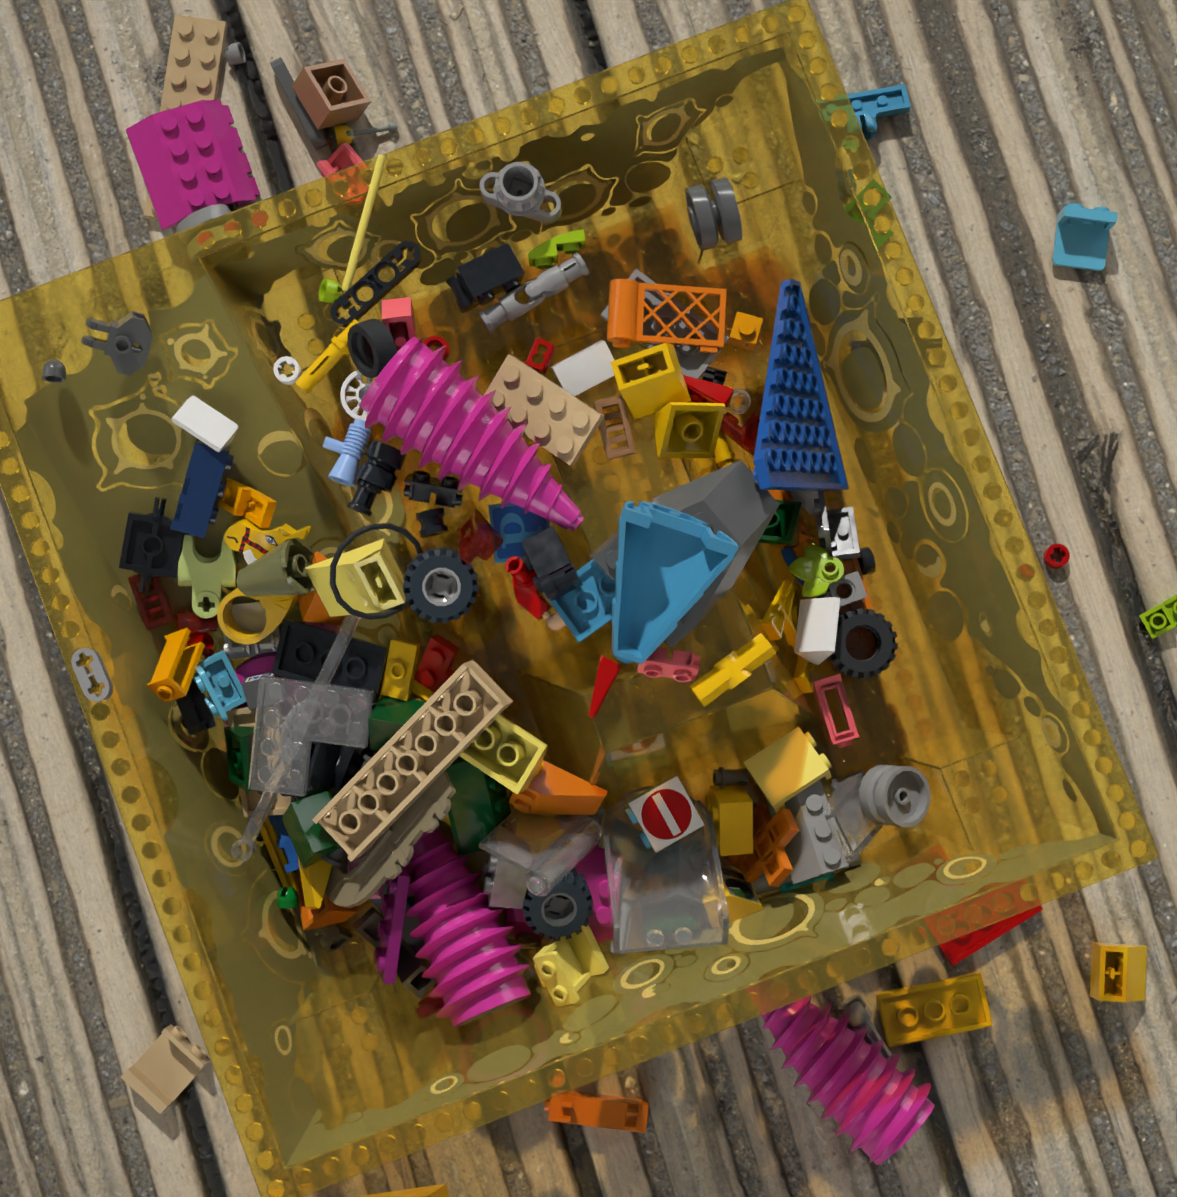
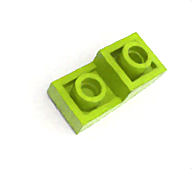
M584 229L567 232L541 243L528 253L529 265L535 266L536 269H547L553 266L554 263H558L557 252L563 251L564 254L580 252V249L585 248Z
M1177 594L1139 615L1152 639L1176 627Z

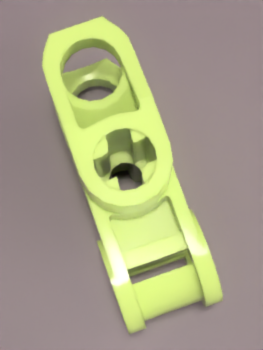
M225 533L223 535L221 552L212 558L199 555L195 549L194 535L184 534L182 552L178 562V586H192V608L195 614L201 618H212L217 614L222 600V587L236 588L237 558L234 550L230 549L225 542ZM204 597H209L210 606H205Z

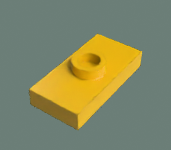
M395 638L391 639L381 695L408 701L411 698L421 645Z

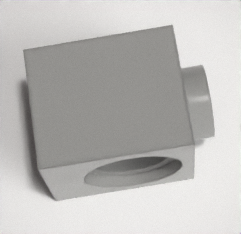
M858 571L845 575L840 581L830 584L827 592L822 594L823 598H840V607L868 597ZM839 584H844L849 588L850 594L848 598L843 599L837 595L836 588Z

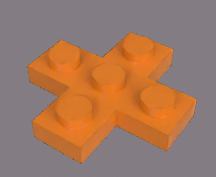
M757 805L754 808L753 854H742L737 860L746 882L754 883L764 872L769 886L779 887L793 871L784 848L798 833L799 829L790 809L781 808L771 819L766 806Z

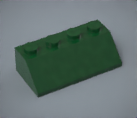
M459 756L446 769L450 781L456 790V793L450 799L451 807L448 816L458 855L464 856L487 849L488 838H493L495 827H500L509 834L512 833L515 827L506 787Z

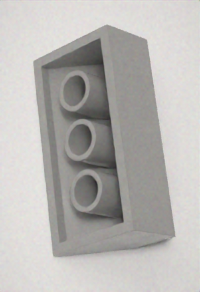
M818 780L784 803L786 809L791 810L799 829L798 833L784 848L793 868V871L790 873L793 885L846 869L849 866L821 780ZM766 799L771 818H773L777 813Z

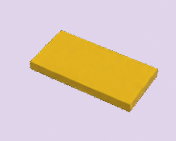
M981 972L875 993L887 1048L993 1026Z

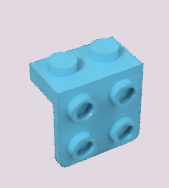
M1077 203L1065 205L1057 214L1052 263L1055 266L1092 271L1103 270L1106 262L1109 230L1117 223L1118 212H1111L1106 207L1083 208V205Z
M224 650L198 662L193 679L202 693L207 692L209 697L204 700L214 718L220 716L224 722L229 719L226 712L246 702L242 685Z

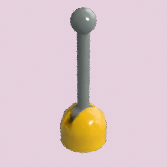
M390 122L387 126L353 131L347 125L334 126L337 145L340 147L342 143L350 144L354 136L384 131L394 133L397 131L398 126L396 123Z

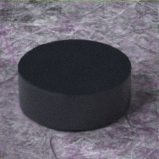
M869 547L860 548L861 558H858L862 575L874 573L876 563Z

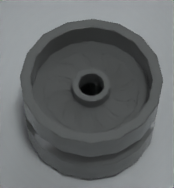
M723 177L712 180L709 185V195L701 184L685 189L689 221L700 250L704 251L715 248L719 240L718 232L721 239L727 244L742 240V225L738 205L728 178Z

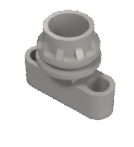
M524 162L511 163L506 165L499 173L490 172L485 174L480 181V191L483 200L489 205L501 208L508 214L524 216L545 224H552L561 216L559 196L545 189L542 176L530 164ZM490 184H494V194L486 191ZM546 202H551L556 206L552 212H544L540 209L541 205Z

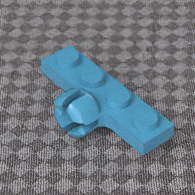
M905 84L815 100L825 125L828 127L842 125L846 130L847 138L854 143H860L858 136L860 133H862L864 142L875 137L878 129L877 118L908 113L911 108Z

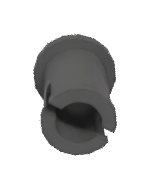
M719 767L713 771V784L721 789L724 786H747L748 782L745 781H749L748 770Z

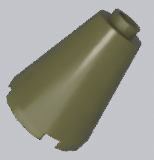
M300 538L288 539L241 569L236 581L237 587L248 597L306 595L315 590L305 570L307 566L313 565L310 556L314 555V553L304 540Z

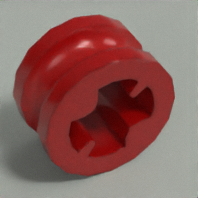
M1053 544L1045 550L1043 555L1044 562L1050 568L1059 569L1069 561L1070 553L1064 545ZM1054 549L1058 550L1057 553L1061 552L1063 555L1059 559V563H1056V559L1052 560L1050 557L1054 553Z

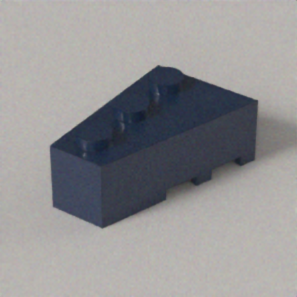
M196 439L170 529L205 538L209 524L215 525L219 509L214 508L216 498L222 499L226 487V482L221 481L224 471L230 472L234 459L233 455H229L231 446H226L223 450L217 452L199 439Z

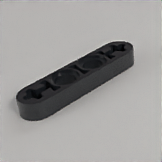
M411 241L401 242L340 296L330 309V316L334 323L339 327L346 328L354 319L358 321L415 270L422 260L418 245ZM404 250L408 252L414 250V260L405 259L400 264L403 268L400 272L392 260L395 258L397 263H399L404 258L402 254ZM389 267L395 271V276L390 282H383L379 279V272L383 268ZM362 287H370L373 290V297L369 301L358 299L357 294ZM353 297L355 303L361 308L357 311L355 306H353L348 311L350 315L348 319L344 317L338 319L340 315L338 312L339 308L348 309L352 305L349 299Z

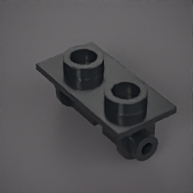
M414 471L409 473L404 480V483L410 484H406L404 488V496L409 497V500L430 503L431 493L436 494V505L452 508L462 506L463 495L458 493H462L464 489L458 491L459 479L456 477L446 476L438 480L436 477H431V474L428 472Z
M194 679L191 681L187 695L176 699L189 736L216 726L212 713L204 700L206 697L197 687Z

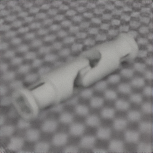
M576 251L572 253V257L558 266L554 264L543 271L536 280L526 282L499 298L497 304L485 311L480 310L477 313L488 332L492 334L495 332V328L506 321H514L541 304L545 297L556 295L569 287L568 283L581 275L587 276L590 274L589 270ZM525 290L527 298L531 303L520 304L516 299Z

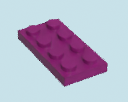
M402 866V872L398 877L386 879L385 884H388L387 894H383L381 899V911H384L383 921H378L377 937H380L379 947L374 949L373 962L377 964V973L381 974L384 984H395L410 879L406 867Z

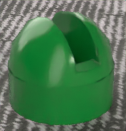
M283 887L277 893V907L293 908L299 905V896L293 887Z

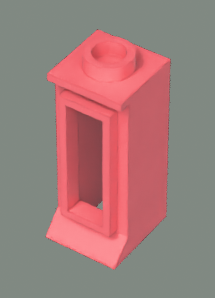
M841 673L813 681L814 695L830 745L837 744L838 748H843L854 744L853 739L860 736L857 732L844 690ZM833 688L836 689L848 730L840 733L836 732L824 691Z

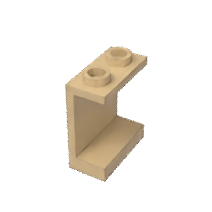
M172 1024L161 1032L162 1034L139 1060L121 1076L159 1114L171 1105L210 1061L206 1057L207 1052L200 1045H193L187 1039L188 1035L179 1026L174 1027Z

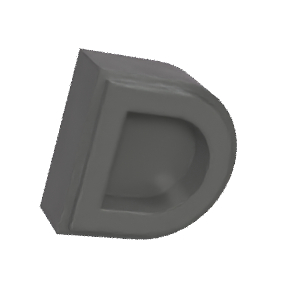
M335 924L322 936L320 943L326 952H334L342 948L353 936L348 929Z

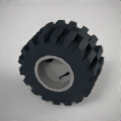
M445 548L428 549L422 554L419 553L409 563L403 577V592L410 608L419 617L432 623H449L451 620L456 621L460 619V616L464 613L467 614L471 610L470 606L477 599L475 596L479 585L477 584V574L470 562L456 551Z

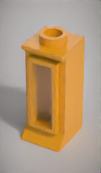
M188 628L164 636L167 640L151 682L146 685L164 703L187 695L196 671L195 668H197L205 646L202 642L185 647L190 634Z

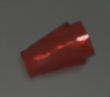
M184 611V613L177 614V631L188 628L190 630L189 637L218 631L217 615L212 618H201L195 612Z

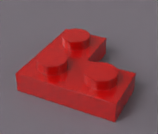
M438 633L434 634L430 638L414 680L435 693L455 672L451 667L460 648Z

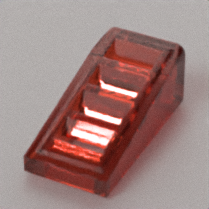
M137 574L128 578L148 631L176 622L173 610L158 576L152 578L153 584H151L150 591L156 590L157 595L143 599L142 594H145L146 587H144L143 592L138 591L139 587L137 584L140 583L141 575ZM160 600V606L148 610L146 605ZM164 611L165 616L152 620L151 615Z

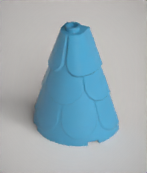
M627 501L624 503L619 516L615 597L612 599V652L621 662L643 664L677 628V622L704 595L703 592L734 559L739 546L722 531H718L715 535L711 528L708 527V523L693 516L659 504L640 501L638 506H634L635 502Z

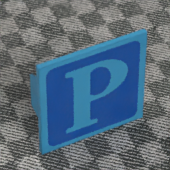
M512 503L502 509L501 504L488 505L495 564L505 563L512 556H518L519 559L523 560L521 555L526 552L521 542L549 528L550 522L530 511L524 514V508Z

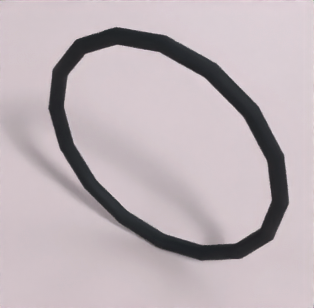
M391 523L369 524L356 530L337 548L330 565V587L337 603L351 615L366 620L383 619L404 610L408 606V602L405 600V603L385 613L367 614L350 607L341 598L336 586V566L343 550L356 537L370 530L390 529L401 533L415 546L417 554L423 553L419 541L407 529Z

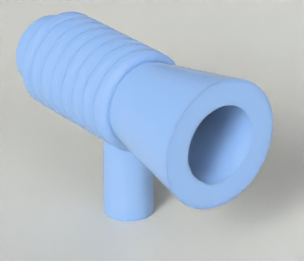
M355 419L354 423L349 425L350 428H348L344 442L326 436L323 448L341 454L329 473L328 478L350 487L356 486L359 461L364 456L363 453H365L366 446L368 445L367 442H369L370 435L372 434L370 428H365V421L361 419Z

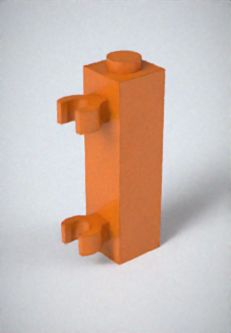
M552 1088L551 1096L546 1095L544 1112L549 1113L548 1121L646 1133L649 1104L648 1100Z

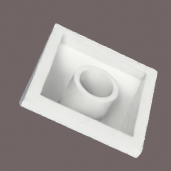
M840 598L800 599L794 653L813 664L819 665L835 652Z

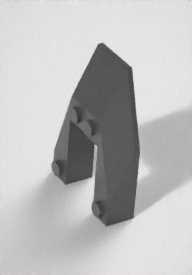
M742 460L660 494L650 501V503L678 510L708 523V527L711 528L715 535L718 531H722L739 546L734 559L703 592L704 595L677 622V628L664 640V643L672 648L699 624L734 585L779 506V503L768 490H760L759 485L754 480L753 473ZM618 530L589 555L599 569L611 580H615Z

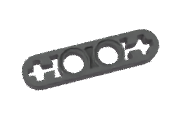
M281 57L270 62V65L315 150L318 151L327 146L320 129L316 128L293 90L294 80Z

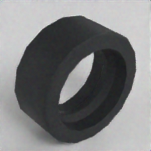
M374 318L350 327L347 344L353 363L365 377H377L397 353L392 334L384 323Z

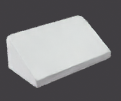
M193 395L188 398L171 420L217 452L223 450L233 441L239 429L238 424Z

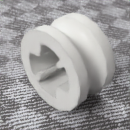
M288 356L279 358L273 368L276 378L281 383L287 385L294 384L302 373L298 362ZM288 364L290 367H295V371H291L293 373L291 377L280 374V370L284 371L283 365Z

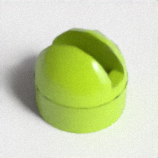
M324 278L319 288V300L326 303H334L342 296L340 293L342 291L341 285L334 280Z

